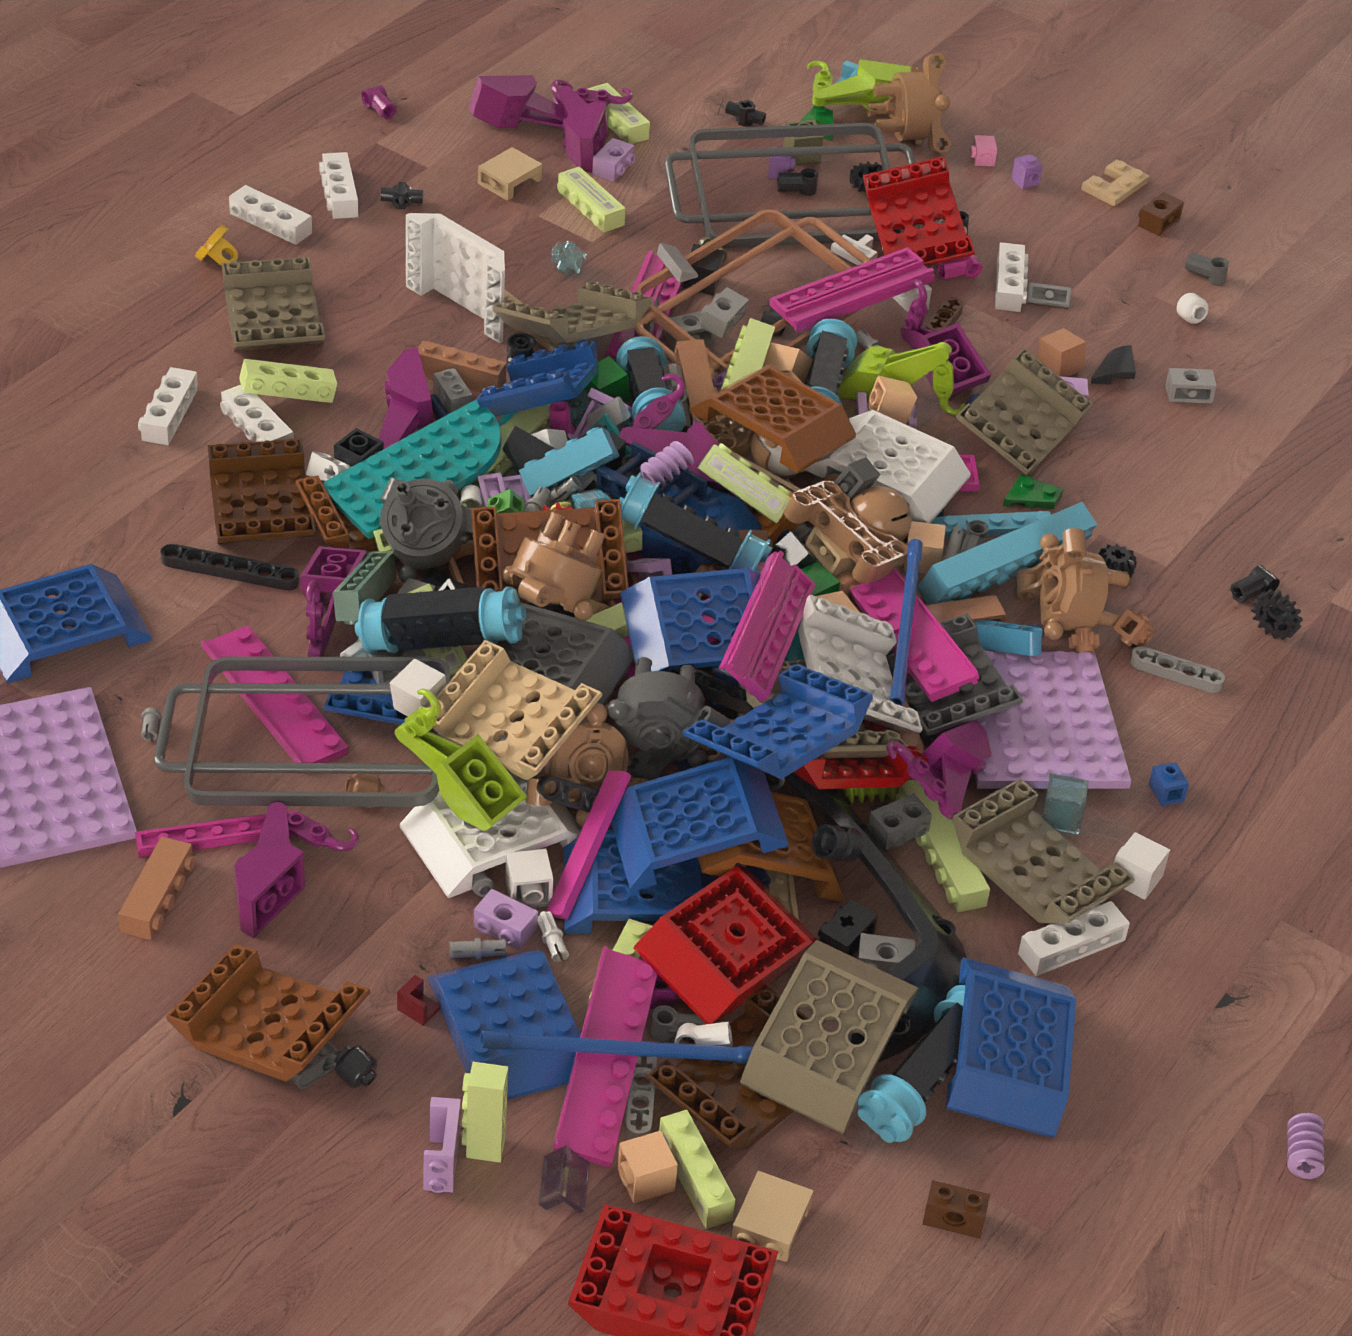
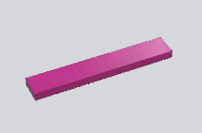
M608 770L545 911H550L554 918L568 919L630 781L631 775L626 771Z
M290 810L287 812L292 814L295 813L296 810ZM266 814L135 832L139 858L151 856L161 836L192 844V850L255 842L259 839Z

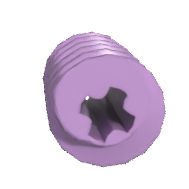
M674 441L670 444V447H665L655 457L648 459V463L641 464L640 470L644 479L654 484L660 482V485L664 486L666 485L664 477L668 481L673 480L672 473L678 476L680 474L679 467L682 470L688 469L686 461L693 465L694 460L691 452L683 444Z
M1301 1113L1292 1117L1287 1124V1167L1292 1174L1302 1179L1317 1178L1324 1172V1120L1317 1114Z

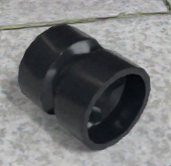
M515 333L509 336L507 339L506 367L512 361V358L516 356H533V353L536 352V340L532 335Z
M823 824L814 832L812 848L815 855L821 859L853 862L862 852L863 839L860 832L855 828Z

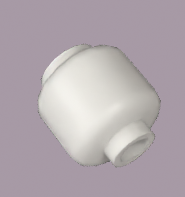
M1195 293L1183 295L1176 307L1178 315L1191 324H1197L1204 320L1209 310L1206 300Z

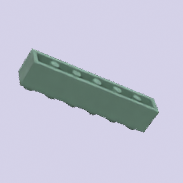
M392 551L370 552L333 591L336 621H344L348 625L356 624L361 602L365 599H373L377 602L397 580L395 556Z

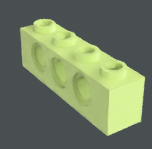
M251 359L243 360L239 377L243 393L333 403L337 387L333 369Z

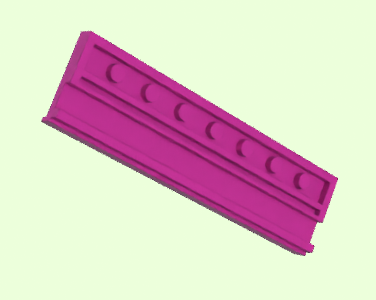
M907 247L770 298L769 305L795 328L796 333L812 328L823 319H836L918 288L916 285H911L913 279L920 280L924 285L931 283L935 278L934 269H928L923 265L924 261Z
M649 251L646 255L631 292H636L637 286L641 282L666 268V265L659 256L653 255V251ZM672 276L645 292L643 296L654 297L653 303L655 304V300L658 299L661 305L679 294L683 282L679 283ZM673 308L666 311L664 314L667 317H670ZM655 322L654 330L651 334L660 341L664 329ZM635 328L615 332L605 353V358L610 356L616 359L618 350L626 341L640 337Z
M781 550L778 553L775 551L768 557L719 667L721 670L725 668L761 703L771 693L803 616L807 597L812 594L816 585L796 564L790 566L782 558L784 553Z
M893 568V572L884 578L870 584L861 583L850 588L849 591L851 598L863 613L892 625L898 643L905 579L896 568ZM916 594L907 671L929 700L933 702L958 692L959 687L970 682L972 685L977 684L979 675L974 665ZM897 643L891 649L895 655L897 651Z
M248 625L207 642L205 640L201 641L203 650L212 661L228 656L274 657ZM286 671L222 672L230 683L296 684ZM240 694L294 763H329L349 754L348 745L305 694Z
M604 946L580 1038L642 1041L657 978V973L646 961L607 949V946ZM576 1052L552 1146L554 1151L560 1152V1150L575 1154L576 1158L610 1168L638 1056Z

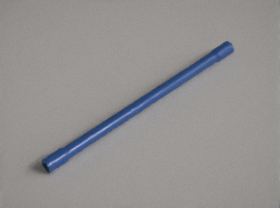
M912 539L908 543V561L895 668L889 698L890 701L900 706H904L905 683L919 563L922 557L923 543L919 539Z
M482 1031L481 1048L507 1050L512 1048L736 1061L747 1064L753 1049L751 1046L726 1047L511 1034L498 1031Z

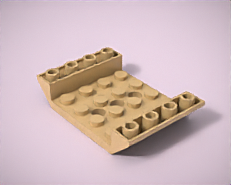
M484 640L437 695L436 698L441 705V711L437 716L436 726L433 729L444 739L463 746L471 738L479 734L508 772L528 780L541 771L603 695L600 691L582 683L576 690H573L511 662L504 648ZM540 698L537 702L530 703L532 699ZM524 717L521 721L514 722L515 719ZM508 736L506 740L498 741L499 738Z

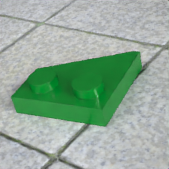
M814 105L800 121L815 120L817 125L833 124V110L824 106ZM833 135L824 136V139L832 141Z
M1020 474L1004 498L1003 506L1011 507V503H1025V508L1040 507L1042 509H1054L1062 497L1063 489Z

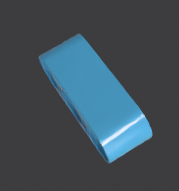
M989 620L975 622L979 643L983 649L1028 656L1041 655L1043 632L1041 628Z

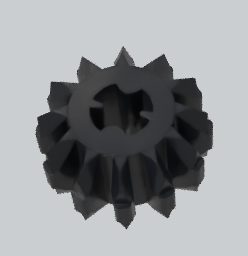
M1117 543L1115 546L1107 544L1106 548H1101L1098 554L1104 559L1108 569L1127 572L1129 578H1132L1137 564V557L1134 556V551L1127 550L1126 546L1119 547Z

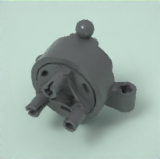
M390 478L380 498V502L384 504L380 518L381 528L392 552L398 560L405 564L398 573V577L403 583L408 578L416 580L417 569L427 570L428 568H435L446 564L461 545L467 543L468 538L465 535L473 539L471 508L461 505L456 495L458 487L452 480H445L441 483L432 479H415L407 482Z
M641 657L639 660L637 659L635 663V676L622 684L618 691L617 699L612 700L608 705V714L615 719L614 728L623 735L627 742L641 749L630 758L631 765L627 767V773L634 778L654 780L659 777L666 765L675 759L679 762L687 759L688 764L693 768L705 765L708 759L706 752L698 748L700 743L684 736L683 731L701 720L723 728L730 724L729 718L710 706H705L704 695L695 684L696 670L693 666H682L680 668V675L671 672L651 671L652 660L650 658Z

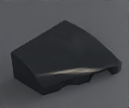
M1132 345L1121 346L1110 351L1093 374L1091 384L1111 385L1112 378L1134 379L1136 370Z
M514 426L502 451L514 464V469L519 474V470L525 467V463L534 459L540 460L546 457V452L556 448Z

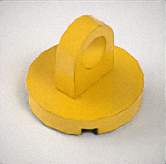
M221 224L196 252L195 257L202 261L209 255L221 266L222 263L236 262L238 259L237 250L223 238L229 229ZM222 252L229 253L231 260L225 259Z

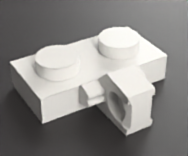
M867 234L859 241H855L846 235L842 236L868 256L871 261L877 259V252L872 250L873 237ZM836 242L832 243V252L856 265L863 264Z

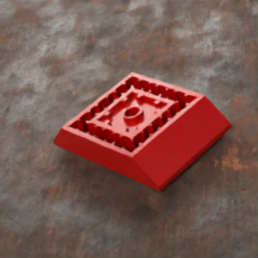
M737 865L663 915L634 945L633 949L705 1024H713L743 1004L747 997L764 984L768 986L797 965L805 951L818 939L748 868ZM730 929L739 930L742 936L733 935Z
M604 1204L571 1292L568 1305L596 1331L614 1336H753L777 1260L778 1251ZM669 1289H675L681 1295L671 1298L664 1292Z

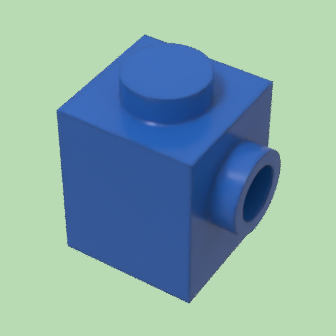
M1177 762L1153 766L1149 780V786L1161 806L1185 801L1189 783Z

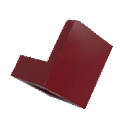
M416 975L397 991V1010L422 1026L440 1010V1004L424 995V980Z

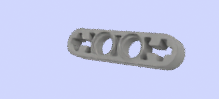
M1143 646L1136 647L1132 651L1130 663L1138 670L1210 693H1218L1223 688L1225 676L1217 669ZM1160 664H1168L1171 668H1164ZM1184 671H1190V672L1194 673L1195 675H1194V676L1186 675V674L1184 673Z
M637 1057L627 1104L625 1132L630 1140L651 1134L655 1085L651 1082L647 1085H638L635 1080L639 1077L646 1078L647 1074L656 1068L657 1057ZM641 1057H647L646 1067H641ZM637 1100H643L647 1102L648 1106L640 1109L635 1107L633 1103ZM636 1119H642L641 1130H636Z

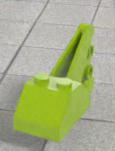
M860 59L857 75L832 85L833 76L830 73L829 65L823 61H812L808 63L807 69L813 66L822 68L815 75L812 89V104L815 106L861 104L867 109L868 103H884V101L889 100L890 96L875 97L873 85L891 83L895 73L910 72L911 66Z
M945 342L899 354L893 349L870 346L850 362L838 388L840 389L839 398L856 400L857 392H865L868 402L878 376L909 382L912 387L914 382L933 370V389L939 398L941 409L945 413L955 416L965 407V404L962 403L959 409H953L948 404V400L954 390L953 365L948 361L952 348Z
M423 688L419 689L417 694L424 695L429 700L431 708H418L405 718V722L395 729V735L401 743L408 747L436 773L441 797L454 814L469 824L486 831L524 801L527 795L479 734L475 735L463 746H460L428 732L436 726L441 705L432 692Z

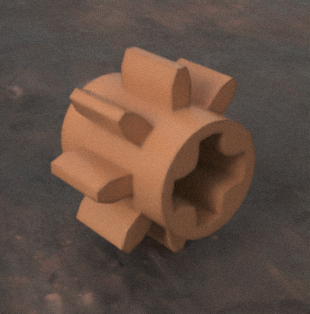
M1089 627L1077 628L1074 630L1075 634H1071V637H1069V648L1075 649L1076 653L1081 651L1094 653V649H1098V646H1100L1099 634H1094L1093 629Z

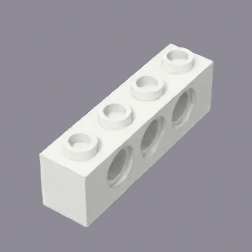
M348 153L322 154L323 162H319V172L327 201V210L332 212L333 219L358 217V198Z
M247 185L229 196L231 215L297 245L312 234L311 215Z
M1000 242L997 256L995 309L1020 312L1021 305L1026 304L1028 254H1025V245Z
M170 367L166 376L162 377L159 389L155 390L152 402L147 404L144 417L139 419L138 430L141 431L142 441L169 446L198 391L197 372Z
M241 385L221 392L222 402L220 407L223 414L230 417L234 425L245 433L247 439L253 442L294 439L293 431L257 394L243 393Z
M1112 901L1102 905L1098 904L1069 923H1050L1039 930L1027 932L1021 938L1018 954L1035 976H1038L1125 941L1130 922Z

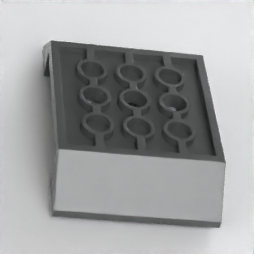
M521 603L526 608V619L523 621L521 640L513 644L507 640H502L496 645L505 649L511 662L527 669L536 667L537 669L531 671L573 690H576L582 683L600 691L603 696L597 703L605 705L634 663L632 648L612 628Z
M968 613L940 624L977 669L979 675L977 681L979 682L975 685H972L971 682L959 687L958 692L933 702L928 699L926 703L918 706L908 703L909 708L918 712L923 729L919 733L922 740L972 721H978L1016 708L1023 703V698L1014 684L1006 685L979 643L977 627ZM890 650L886 658L893 679L896 655ZM908 671L905 686L915 682Z

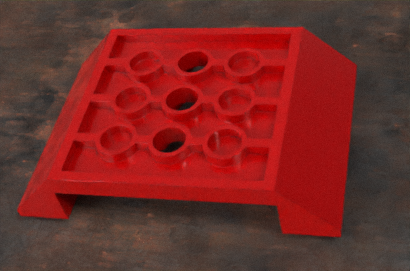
M944 156L863 175L869 208L884 256L908 247L924 261L923 265L929 266L975 255L971 238L966 234L952 191L949 170ZM938 219H943L945 221L941 224L935 223V221ZM917 224L924 225L921 229H917L914 226ZM896 229L904 230V232L899 234L895 233L894 231Z
M865 719L862 721L870 731L885 732L888 730ZM908 745V749L915 759L921 758L927 763L928 757L920 753L917 747ZM898 753L895 754V759H892L890 756L883 758L831 759L818 756L794 771V773L818 789L901 787L911 778L907 772L908 764Z

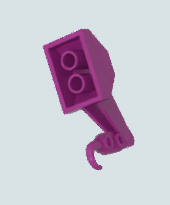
M533 75L478 76L468 109L472 116L496 128H517L522 120L562 128L563 120L566 118L558 99L559 86H569L572 89L573 87L564 80L552 82V99L554 101L552 102L534 92L537 82Z
M569 86L559 87L558 99L566 118L562 124V130L565 131L563 147L566 148L567 157L577 167H581L586 172H593V157L604 147L608 137L607 105L628 103L633 97L629 89L622 88L621 91L627 95L620 97L613 96L606 90L595 91L579 88L577 91H574Z
M913 279L911 285L918 287L919 298L912 301L907 317L905 318L906 326L901 328L902 338L914 350L940 342H945L951 346L952 352L948 358V361L953 365L954 390L951 396L987 383L991 373L959 323L937 331L921 327L928 312L926 305L927 291L920 280ZM932 370L925 376L933 388Z
M418 347L404 350L386 371L387 381L383 383L385 393L389 395L386 396L388 410L379 435V440L384 442V449L406 438L416 428L422 429L434 422L432 401Z
M677 374L665 375L662 377V381L668 379L676 381L677 389L671 394L656 398L638 413L634 419L633 427L623 428L620 432V438L625 440L626 445L630 447L631 443L636 442L655 453L662 452L665 447H670L672 442L678 441L692 454L694 464L691 465L686 461L688 470L707 479L708 487L718 491L730 492L697 469L714 444L720 445L699 421L691 426L687 433L654 429L671 415L677 401L685 392V382Z
M319 546L301 574V591L308 602L306 616L310 617V625H308L306 632L307 640H310L308 657H324L336 623L333 591L367 556L366 550ZM329 604L323 626H321L322 618L324 615V605Z
M977 720L942 733L922 753L928 757L927 763L921 758L915 759L909 749L899 742L891 741L886 745L887 752L892 759L896 758L895 750L908 764L907 772L909 776L922 785L925 795L932 801L938 800L939 810L947 819H952L955 814L962 810L966 788L970 783L969 777L973 773L977 775L987 766L985 762L992 756L987 732Z
M281 802L271 803L268 806L256 848L251 849L244 857H240L234 865L236 901L241 931L255 938L305 889L304 851L290 844L289 833L315 847L324 846L335 851L346 852L357 846L359 842L357 831L350 828L348 832L352 835V839L348 842H341L335 839L326 826L301 813H288L286 805Z

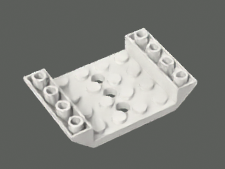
M408 213L406 215V287L421 296L432 289L437 290L483 318L484 334L496 342L502 343L504 321L493 311L492 306L500 305L501 301H504V251L442 214Z
M874 410L849 418L856 432V438L805 469L816 476L824 478L834 469L843 472L848 464L866 457L881 474L872 486H885L900 493L906 502L909 503L910 511L907 513V516L910 515L913 521L931 523L969 479L971 474L954 446Z
M809 595L798 629L807 668L872 693L873 699L864 716L865 720L899 732L920 733L923 729L918 712L912 708L897 705L889 700L893 679L886 655L897 643L892 625L886 621L874 619L865 613L850 610L846 606L829 602L825 598Z
M509 772L526 794L528 780ZM440 791L431 803L414 807L400 823L401 830L447 898L472 890L473 875L505 863L506 853L538 850L560 842L564 848V846L576 840L582 830L565 805L553 803L547 806H536L527 804L525 799L495 825L483 831L458 818L443 800ZM508 833V834L514 835V836H513V837H504V836H502V834Z

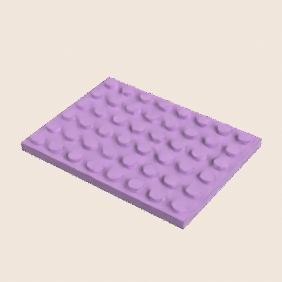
M985 651L1006 685L1014 684L1023 698V703L1016 708L978 720L987 732L992 756L985 762L987 764L986 768L977 775L974 774L977 789H1002L1020 778L1032 789H1130V774L1095 652L1057 651L1041 652V655L1028 656L1000 651Z
M91 687L0 705V868L136 838L135 832L137 830Z

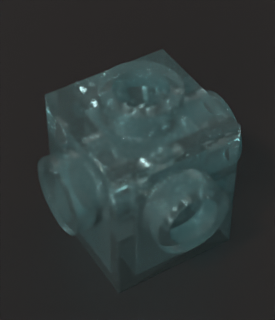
M567 240L565 243L557 241L556 246L551 250L550 262L555 264V269L561 272L568 273V270L580 273L587 253L577 248L578 245Z

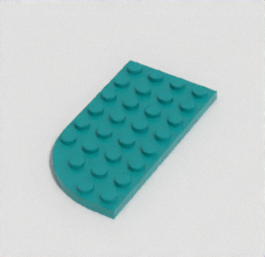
M476 399L336 476L329 478L322 484L332 503L368 539L374 537L373 531L382 529L380 518L384 504L380 502V498L390 478L407 482L415 479H432L441 483L445 480H452L456 483L458 490L477 480L478 476L484 475L496 461L502 445L498 421L488 408L481 407Z

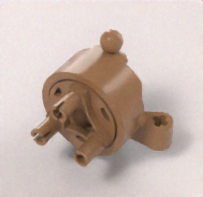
M941 53L930 54L924 58L923 72L919 71L916 67H910V72L895 73L891 83L874 84L873 93L875 97L890 96V98L884 101V103L867 104V109H873L867 111L868 116L885 115L891 118L876 120L875 126L881 132L894 131L899 141L915 140V145L920 144L927 137L928 148L934 154L945 153L951 146L950 139L941 128L940 116L950 106L949 97L944 95L938 88V78L946 65L945 57ZM931 61H937V65L932 64ZM942 142V146L937 147L936 143Z
M551 511L543 532H540L538 539L524 537L513 565L503 569L502 580L507 585L519 586V596L539 607H544L549 603L561 604L564 606V610L574 613L577 619L586 621L592 615L610 608L608 605L591 598L603 571L595 563L598 558V551L606 535L591 529L584 548L580 549V551L572 547V544L581 526ZM564 520H565V524H564L563 529H562V531H561V533H560V536H559V538H557V537H558V534H559V532H560V530H561V527H562V525H563V522H564Z
M1071 528L1065 530L1061 546H1058L1059 541L1055 535L1051 533L1043 535L1040 539V547L1044 550V553L1040 556L1042 562L1036 567L1019 570L1016 573V588L1019 599L1031 600L1040 595L1041 623L1045 626L1044 633L1046 637L1051 640H1057L1061 638L1063 631L1074 632L1077 628H1093L1097 624L1113 628L1121 616L1119 613L1103 611L1108 596V584L1126 587L1129 582L1128 573L1108 569L1104 559L1099 554L1086 552L1085 532L1082 529Z
M596 703L541 771L528 779L527 798L525 801L527 804L547 806L555 803L546 800L537 792V782L544 775H554L600 789L608 770L627 772V767L631 765V760H628L626 740L616 728L604 722L607 717V710L604 705ZM631 777L626 790L630 786L650 780ZM554 781L547 782L544 786V793L547 795L552 794L556 789V783ZM573 788L569 791L568 800L570 802L576 801L579 798L580 791L578 788ZM595 796V797L592 799V801H591V805H592V806H593L594 801H595V799H596L597 796ZM582 810L577 811L575 817L579 826H584L589 813Z

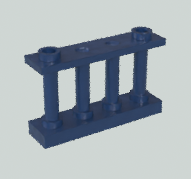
M636 442L631 443L632 458L616 470H612L605 465L597 468V488L617 499H620V497L625 499L628 493L626 485L629 478L624 475L636 466L641 467V464L648 463V459L655 457L657 453ZM679 467L680 474L676 476L672 473L673 480L671 481L664 477L666 485H660L656 495L660 496L670 487L676 485L683 490L672 497L675 500V505L678 506L692 494L705 500L707 499V479L688 469L682 470Z

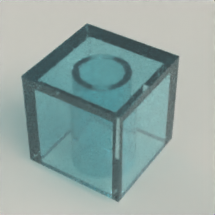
M1050 773L1042 818L1055 830L1079 834L1086 805L1089 780Z

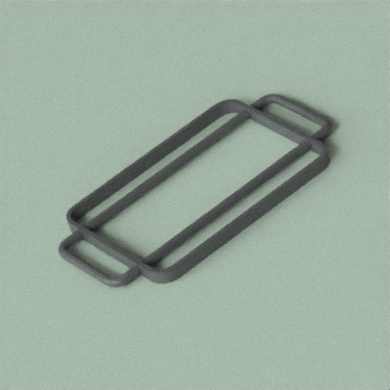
M870 123L697 130L690 137L689 152L669 154L664 161L675 218L680 222L688 224L703 223L705 236L713 240L719 235L712 231L710 223L745 221L758 212L708 214L698 159L879 152L883 170L891 169L887 152L899 151L906 155L908 164L916 163L914 153L909 146L901 143L885 144L883 134L877 126ZM865 134L872 136L877 144L714 151H696L695 143L705 140ZM676 160H691L701 215H685L681 211L672 164ZM869 207L779 211L789 219L872 216ZM896 229L894 232L899 234L901 229ZM876 230L835 231L839 235H846L855 241H859L867 234L874 238L873 241H879ZM823 232L808 233L820 243H834ZM776 234L738 236L723 245L722 248L756 247ZM789 236L775 246L799 245L801 243L794 237Z
M221 657L212 661L207 666L203 683L179 684L168 692L154 753V763L163 772L185 773L184 786L186 794L190 801L198 805L269 806L271 803L281 802L286 806H424L431 803L439 792L437 775L426 764L197 762L210 694H391L390 684L212 683L214 677L224 671H402L411 661L417 659L445 674L446 684H448L451 680L450 667L442 659L434 657ZM185 693H201L187 762L165 761L164 757L177 697ZM195 773L433 774L430 786L421 792L198 791L192 788Z

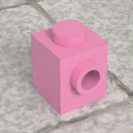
M974 135L973 146H970V158H973L974 165L995 166L997 155L995 137Z

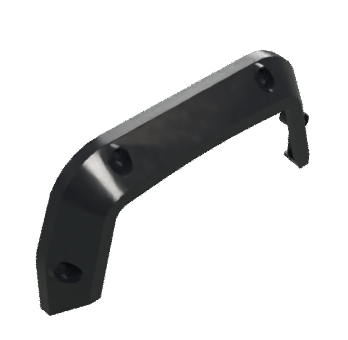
M792 772L786 777V780L831 825L855 828L860 832L863 839V849L859 858L887 893L919 941L917 949L886 972L919 989L907 1013L903 1012L878 1060V1062H881L916 1044L936 1023L934 1010L941 1001L946 1000L948 992L953 987L961 985L959 984L961 960L963 957L967 958L963 944L955 934V925L951 921L943 919L887 850L885 851L868 831L866 824L838 792L839 789H818ZM852 1033L848 1037V1040L854 1045H859L865 1040L860 1033Z

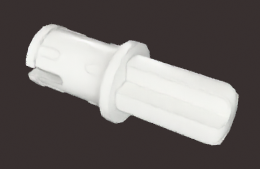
M550 911L540 912L538 924L543 934L542 941L547 944L552 960L554 962H562L558 954L559 951L564 960L569 956V952L562 939L563 932L561 929H558Z

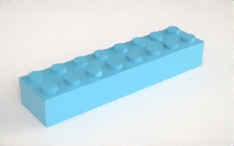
M1080 502L932 565L917 589L927 605L968 599L973 593L979 592L981 594L996 583L998 585L1006 583L1010 577L1016 576L1019 570L1029 569L1042 562L1040 556L1044 553V550L1040 547V539L1043 535L1049 533L1055 535L1059 541L1058 546H1061L1063 544V532L1067 529L1078 528L1085 532L1086 541L1093 535L1091 532L1095 529L1097 523L1084 503Z

